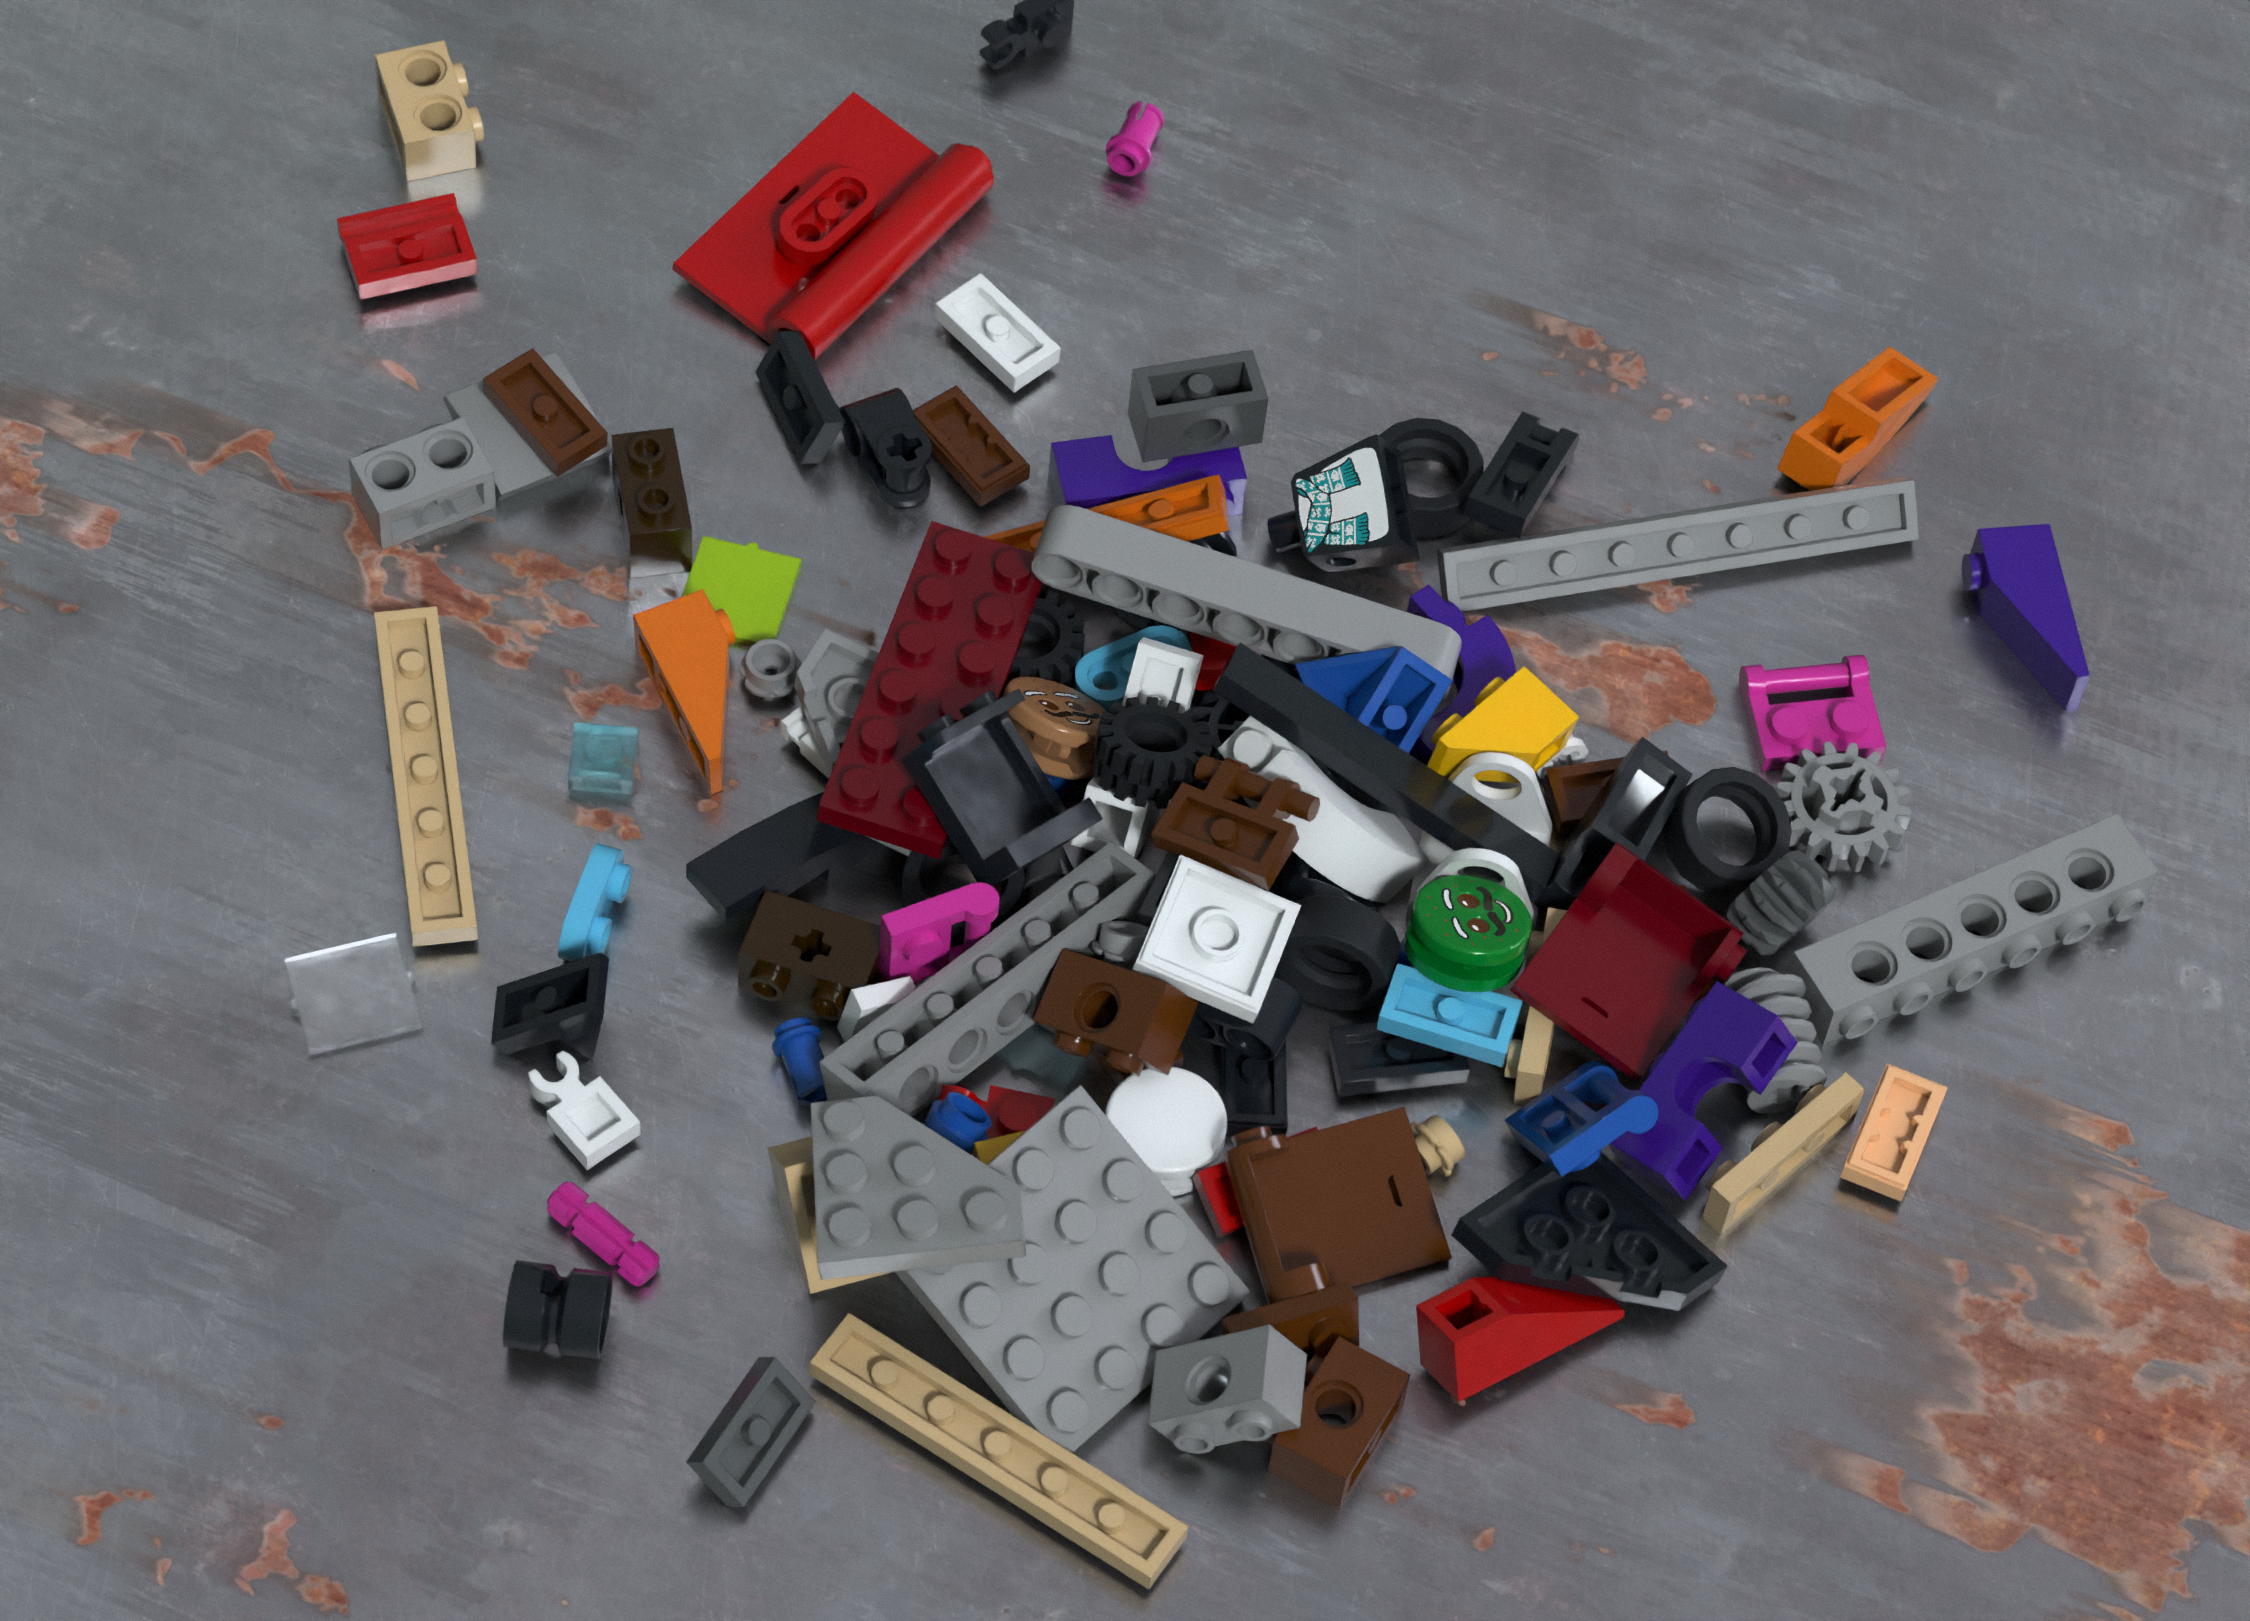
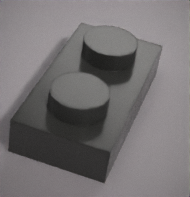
M758 1357L686 1463L727 1507H745L816 1401L776 1357Z

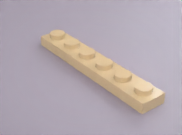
M437 606L374 612L412 945L417 947L478 940Z
M850 1313L845 1316L809 1362V1375L1147 1589H1150L1187 1538L1188 1525Z

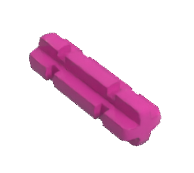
M568 1181L562 1183L551 1193L547 1200L548 1213L564 1227L572 1225L574 1227L572 1234L608 1265L614 1266L618 1264L620 1268L617 1272L634 1286L644 1285L656 1274L660 1267L658 1253L642 1240L634 1242L632 1239L635 1234L597 1202L589 1204L586 1201L589 1195L575 1183Z

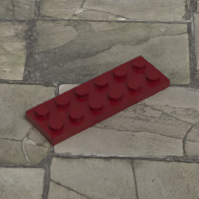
M931 521L819 803L817 821L940 859L948 839V834L901 759L922 744L917 733L932 722L950 713L955 723L964 719L959 710L990 690L994 692L997 699L1001 698L1044 584L1032 571V560L1035 553Z

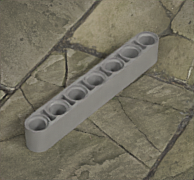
M1060 505L1050 510L1032 560V571L1035 576L1044 584L1234 646H1238L1241 642L1256 653L1293 665L1388 647L1403 646L1453 680L1461 650L1462 640L1458 633L1442 623L1077 506ZM1451 684L1439 703L1444 702L1448 697Z

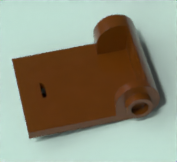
M1405 1107L1288 1139L1286 1134L1272 1136L1269 1126L1253 1128L1232 1136L1231 1140L1234 1148L1222 1154L1268 1305L1349 1281L1351 1287H1356L1452 1259Z

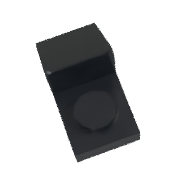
M600 952L498 986L491 1044L509 1055L560 1038L585 1057L594 1058L604 1016L609 958Z

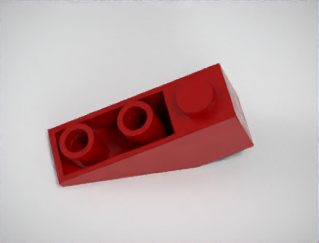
M1472 1277L1416 1305L1420 1364L1460 1402L1624 1318V1310L1613 1299L1499 1280L1497 1277Z

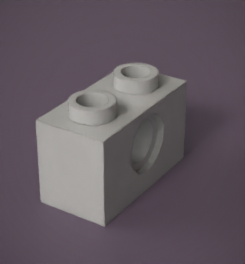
M1271 1325L1157 1350L1148 1424L1172 1441L1178 1449L1194 1454L1207 1453L1212 1451L1215 1446L1242 1440L1262 1441L1268 1439L1271 1434L1300 1428L1307 1354Z

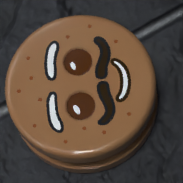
M1018 677L1009 681L1002 697L1020 689L1026 699L1009 711V718L1043 773L1071 780H1083L1092 777L1091 759L1100 717L1106 710L1081 692L1051 680L1037 677Z

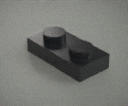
M779 331L755 373L800 464L821 463L843 428L845 421L800 331Z
M1378 1022L1329 1027L1327 1042L1339 1096L1467 1082L1470 1068L1466 1056L1377 1030Z

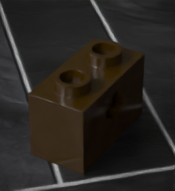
M665 428L612 435V480L630 579L691 571L692 525L674 429Z
M765 890L739 950L738 986L749 989L751 993L761 999L768 1001L784 1000L809 1008L816 1015L824 1019L838 1021L841 1018L851 989L878 983L881 926Z

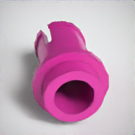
M1142 102L1133 103L1127 111V117L1119 133L1112 136L1107 142L1105 150L1107 162L1116 173L1123 176H1134L1149 166L1152 157L1150 148L1164 124L1162 112L1153 104L1147 103L1141 118L1138 120L1137 118L1142 109Z

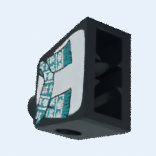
M1378 434L1367 437L1296 473L1291 480L1295 510L1270 517L1267 522L1271 543L1278 553L1302 547L1305 558L1326 572L1380 567L1420 560L1402 454L1400 450Z

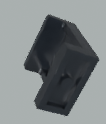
M1020 689L1000 699H997L992 690L986 692L959 710L964 719L955 723L950 713L937 719L917 733L922 744L901 759L976 881L987 883L991 886H995L1060 848L1103 819L1090 797L1066 810L1009 718V711L1026 700Z

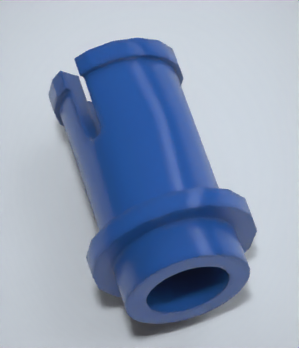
M806 1017L790 1019L780 1024L773 1032L775 1040L772 1043V1050L777 1057L783 1058L796 1093L797 1103L801 1106H811V1103L826 1101L827 1096L819 1064L824 1058L819 1044L823 1040L821 1029L818 1026H813L811 1020Z

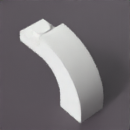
M1143 637L1138 643L1122 705L1125 707L1126 698L1137 697L1141 705H1146L1147 697H1157L1159 706L1167 707L1169 700L1179 703L1178 712L1183 714L1188 709H1191L1190 705L1204 655ZM1093 777L1087 784L1083 800L1090 797L1103 819L1075 837L1071 845L1097 852L1112 841L1136 859L1146 843L1159 812V809H1156L1155 801L1147 800L1145 808L1134 806L1136 798L1129 795L1123 802L1114 797L1116 787L1105 791L1099 785L1100 777Z
M1252 716L1218 748L1224 759L1231 757L1247 763L1252 773L1271 780L1278 776L1299 783L1301 791L1319 797L1320 807L1316 817L1311 822L1293 815L1283 819V821L1294 824L1299 835V840L1293 852L1320 874L1343 889L1368 900L1387 903L1430 861L1395 814L1372 809L1349 796L1322 772L1306 752ZM1243 797L1247 804L1256 810L1259 803Z

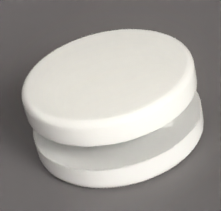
M1172 1067L1169 1075L1146 1068L1142 1070L1140 1077L1130 1075L1125 1078L1111 1094L1106 1106L1105 1115L1172 1196L1183 1195L1195 1190L1196 1186L1192 1177L1198 1171L1221 1162L1227 1131L1226 1109L1218 1092L1199 1075L1178 1067Z

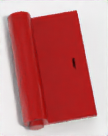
M853 92L673 263L672 270L769 344H772L779 331H800L812 357L816 361L994 185L992 164L987 155L979 148L960 143L950 145L939 156ZM840 167L857 168L871 176L879 191L874 217L828 260L817 265H802L791 261L781 252L777 243V232L782 214L831 170ZM847 202L838 203L843 208H854L853 205ZM799 237V239L807 242H815L809 237Z

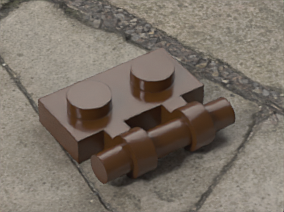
M1203 755L1196 764L1194 777L1197 780L1208 783V786L1204 791L1183 782L1181 783L1151 832L1155 847L1177 856H1185L1269 891L1299 840L1296 826L1283 821V819L1293 815L1311 822L1318 813L1320 799L1301 791L1299 783L1281 776L1274 780L1250 772L1247 763L1231 757L1220 761ZM1242 796L1258 802L1259 805L1254 810L1232 800Z

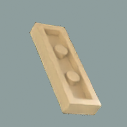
M1548 907L1544 932L1531 930L1525 968L1567 910ZM1523 1001L1517 1023L1526 1024L1523 1040L1511 1039L1504 1077L1516 1079L1514 1104L1525 1106L1543 1092L1555 1027L1553 1021Z
M1847 1072L1827 1088L1822 1083L1814 1086L1801 1099L1795 1109L1796 1114L1783 1126L1778 1121L1768 1125L1753 1142L1750 1154L1738 1164L1733 1159L1726 1161L1713 1173L1706 1184L1709 1195L1702 1219L1720 1235L1723 1234L1854 1121L1865 1088Z

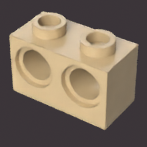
M445 41L375 54L377 93L406 181L409 182L475 168V143L484 141L482 121L476 106L468 108L466 106L464 97L469 96V89L465 70L461 62H451Z

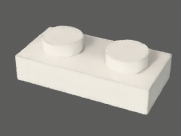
M981 273L935 303L934 318L1014 393L1059 363L1061 347Z

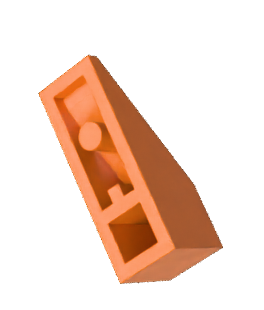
M701 589L634 614L633 621L636 651L710 795L723 789L730 678L729 646L735 644L736 639L732 624L724 609L721 608L714 611L704 590Z

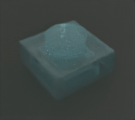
M575 722L568 771V789L632 795L639 744V728Z

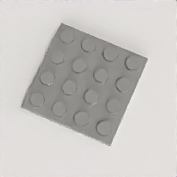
M1081 1085L1069 1092L986 1164L1020 1186L1027 1257L896 1271V1274L1013 1416L1071 1453H1074L1153 1381L1157 1350L1198 1341L1251 1293Z

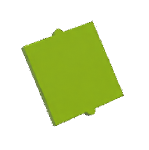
M703 536L682 596L703 589L714 611L722 608L728 615L734 630L735 643L752 646L764 639H777L802 566V559L759 549L758 544L750 542L745 546Z

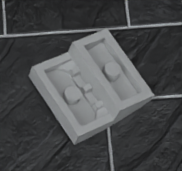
M554 352L541 357L597 420L583 392L559 355ZM483 381L447 394L443 398L453 420L464 416L494 470L495 496L498 502L606 459L612 452L607 439L606 447L557 477L483 393Z

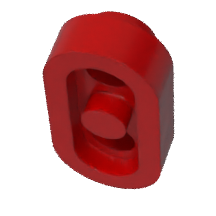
M853 167L836 168L823 176L782 214L777 232V243L781 252L791 261L802 265H817L828 260L874 217L879 191L872 177L866 172ZM847 202L853 205L854 208H843L838 203ZM799 237H809L815 242H807L799 239Z

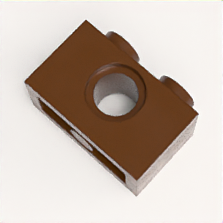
M1063 948L1032 1021L1055 1034L1051 1042L1053 1046L1074 1056L1087 1059L1092 1049L1106 1054L1103 1062L1124 1073L1140 1077L1142 1069L1145 1067L1169 1075L1198 1002L1167 982ZM1117 1011L1115 1018L1109 1024L1111 1017Z
M1338 1337L1326 1358L1316 1353L1306 1367L1300 1428L1271 1434L1265 1440L1273 1445L1268 1472L1340 1510L1401 1410L1410 1374L1353 1343ZM1323 1414H1336L1344 1418L1347 1423L1340 1426L1329 1425L1322 1421L1319 1416Z

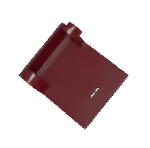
M1617 842L1510 991L1638 1083L1712 977L1715 975L1725 982L1747 952L1746 949L1737 944L1744 932Z

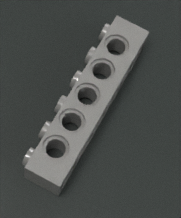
M2116 813L1794 951L1787 974L1801 977L1805 982L1806 991L1802 998L1808 1001L1812 1011L1807 1021L1812 1022L1815 1026L1816 1035L1822 1045L1843 1036L1847 1039L1858 1038L1870 1031L1878 1021L1898 1012L1902 1015L1913 1014L1925 1007L1933 997L1953 988L1957 992L1968 990L1981 982L1992 971L2009 965L2010 968L2021 967L2033 960L2041 950L2061 941L2065 945L2076 943L2086 937L2094 927L2114 918L2118 922L2133 918L2149 903L2148 897L2159 871L2120 815ZM2075 884H2079V885L2085 886V887L2088 888V889L2080 888V887H2078V886L2075 885ZM2021 907L2032 909L2036 913L2026 911ZM1967 930L1976 931L1983 936L1974 935ZM1912 953L1924 955L1929 960L1918 958ZM1858 977L1869 978L1873 980L1875 983L1864 982L1860 980Z
M1110 841L823 1058L819 1064L827 1100L833 1101L878 1095L904 1113L914 1117L940 1097L943 1085L954 1086L1036 1023L1032 1020L1063 948L1103 961L1104 955H1098L1092 950L1093 941L1100 939L1101 925L1108 921H1127L1142 925L1138 913L1156 877L1155 873Z

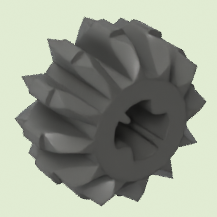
M1801 850L1789 851L1736 897V900L1729 906L1726 917L1734 926L1744 932L1741 939L1747 946L1751 945L1762 956L1775 954L1827 908V905L1834 900L1836 888L1827 878L1828 874L1814 859L1811 860Z

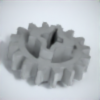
M1824 742L1820 757H1817L1813 752L1805 748L1800 753L1797 765L1787 762L1784 766L1781 780L1776 786V792L1786 805L1792 828L1789 846L1802 843L1806 846L1804 854L1811 860L1815 859L1818 854L1826 857L1828 871L1834 872L1839 860H1847L1854 872H1860L1866 856L1879 866L1884 863L1888 849L1897 851L1900 848L1905 831H1907L1913 812L1912 809L1907 807L1911 795L1910 787L1896 786L1900 774L1898 767L1888 768L1884 771L1878 767L1881 753L1875 751L1867 759L1859 757L1857 743L1850 742L1846 753L1842 754L1836 752L1831 742Z

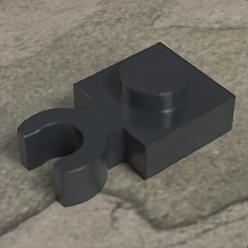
M1023 0L1014 5V15L1012 18L1006 21H993L981 30V36L990 45L982 48L979 55L993 69H998L1009 63L1018 52L1027 58L1045 47L1051 48L1058 45L1067 35L1072 33L1074 0Z

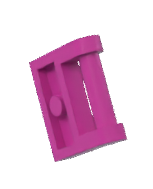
M1864 654L1844 656L1842 663L1771 670H1764L1761 664L1741 666L1739 671L1740 693L1761 772L1784 770L1787 762L1797 765L1800 753L1805 748L1813 752L1817 757H1820L1824 742H1831L1836 752L1842 754L1846 753L1850 742L1857 743L1859 757L1867 759L1870 754L1877 751L1881 753L1880 760L1883 759L1887 746L1870 688L1869 667ZM1844 687L1846 693L1845 698L1774 705L1769 704L1767 694Z
M972 883L881 915L878 983L911 976L914 984L917 985L924 979L936 974L989 934L991 922L998 916L1000 898L996 889L987 883ZM965 921L963 944L950 948L952 925Z

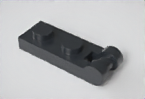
M1523 411L1468 496L1463 515L1484 523L1494 530L1503 531L1520 538L1563 467L1568 466L1575 452L1579 434L1563 427L1557 432L1540 425L1539 417Z

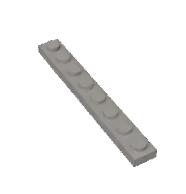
M1903 476L1521 536L1520 538L1512 537L1437 549L1441 595L1444 601L1454 603L1461 612L1919 540L1914 479Z

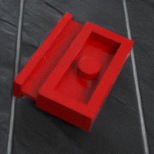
M454 193L337 218L338 235L340 240H342L345 256L360 300L478 274L477 258L462 214L459 213Z

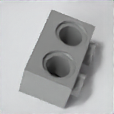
M464 416L444 424L430 425L417 434L387 445L370 447L362 454L349 458L352 496L381 550L496 508L494 470Z

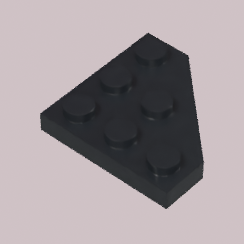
M1602 1152L1598 1159L1588 1167L1579 1171L1568 1172L1563 1177L1543 1162L1459 1218L1451 1234L1453 1238L1499 1280L1679 1311L1719 1283L1727 1268V1265Z

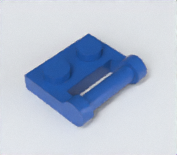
M1589 1061L1504 1121L1516 1141L1563 1177L1568 1172L1582 1170L1594 1163L1600 1156L1601 1149L1626 1131L1635 1134L1649 1131L1658 1119L1659 1110L1656 1102L1647 1094L1638 1090H1628L1620 1084L1616 1073L1606 1064L1599 1061ZM1590 1101L1593 1103H1603L1606 1106L1595 1112L1584 1103Z

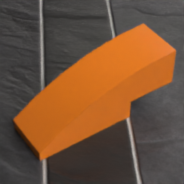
M1889 346L1834 388L1823 410L1793 432L1777 470L1809 491L1845 486L1876 456L1933 390L1938 378Z

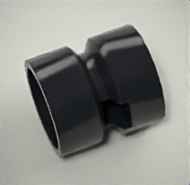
M516 1260L506 1301L503 1346L506 1348L543 1352L551 1343L557 1345L561 1355L600 1360L611 1307L612 1273L573 1268L566 1277L559 1275L554 1265Z

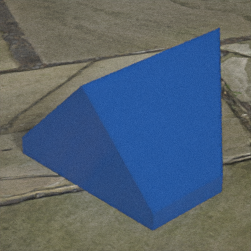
M1403 646L1295 664L1304 685L1408 754L1453 681Z

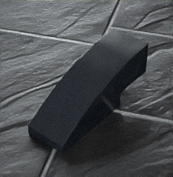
M1644 737L1640 738L1614 771L1560 850L1545 890L1535 902H1530L1546 914L1548 907L1568 910L1617 842L1642 860H1645L1693 774Z

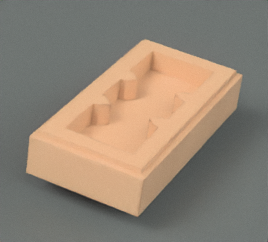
M1887 1063L1844 1164L1840 1178L1902 1202L1948 1087Z

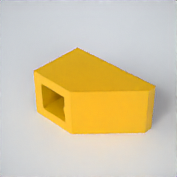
M1523 666L1506 682L1500 676L1492 680L1475 699L1474 705L1476 708L1464 718L1455 713L1437 729L1431 739L1436 747L1427 766L1444 778H1449L1468 757L1479 753L1496 752L1521 759L1536 773L1565 748L1579 716ZM1486 770L1474 775L1478 781L1520 783L1517 778L1502 771Z

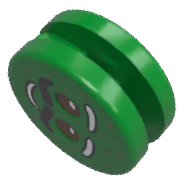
M1471 875L1444 876L1430 881L1418 891L1413 902L1404 946L1413 966L1431 981L1463 992L1493 991L1509 984L1518 975L1532 929L1531 916L1527 907L1517 895L1494 881Z

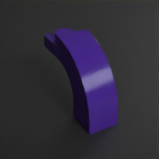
M1430 585L1425 586L1409 597L1407 612L1451 627L1460 636L1462 644L1451 684L1455 699L1445 709L1429 719L1409 752L1411 756L1426 766L1436 747L1431 739L1437 729L1453 714L1458 713L1464 718L1476 708L1474 705L1475 699L1492 680L1500 676L1506 682L1516 673L1515 663L1508 643L1490 616L1487 614L1468 626L1459 608L1450 601H1444Z

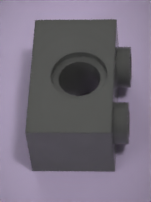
M1253 350L1132 369L1128 417L1142 462L1262 443L1268 395Z

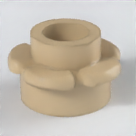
M1432 1115L1420 1124L1413 1121L1410 1126L1426 1175H1430L1434 1171H1437L1439 1175L1444 1177L1452 1175L1454 1165L1465 1157L1464 1147L1457 1134L1445 1120L1437 1115Z

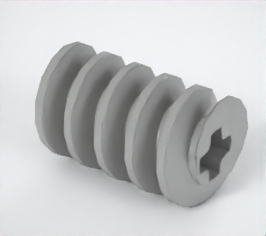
M1763 967L1746 969L1732 974L1724 982V985L1778 1015L1798 1042L1761 1095L1745 1087L1748 1091L1747 1103L1751 1110L1759 1114L1790 1110L1796 1107L1814 1086L1820 1083L1825 1085L1827 1080L1824 1069L1817 1066L1822 1057L1821 1050L1818 1045L1811 1043L1814 1041L1817 1033L1813 1023L1807 1021L1812 1011L1808 1001L1802 998L1806 991L1805 982L1796 975L1781 974L1774 969Z

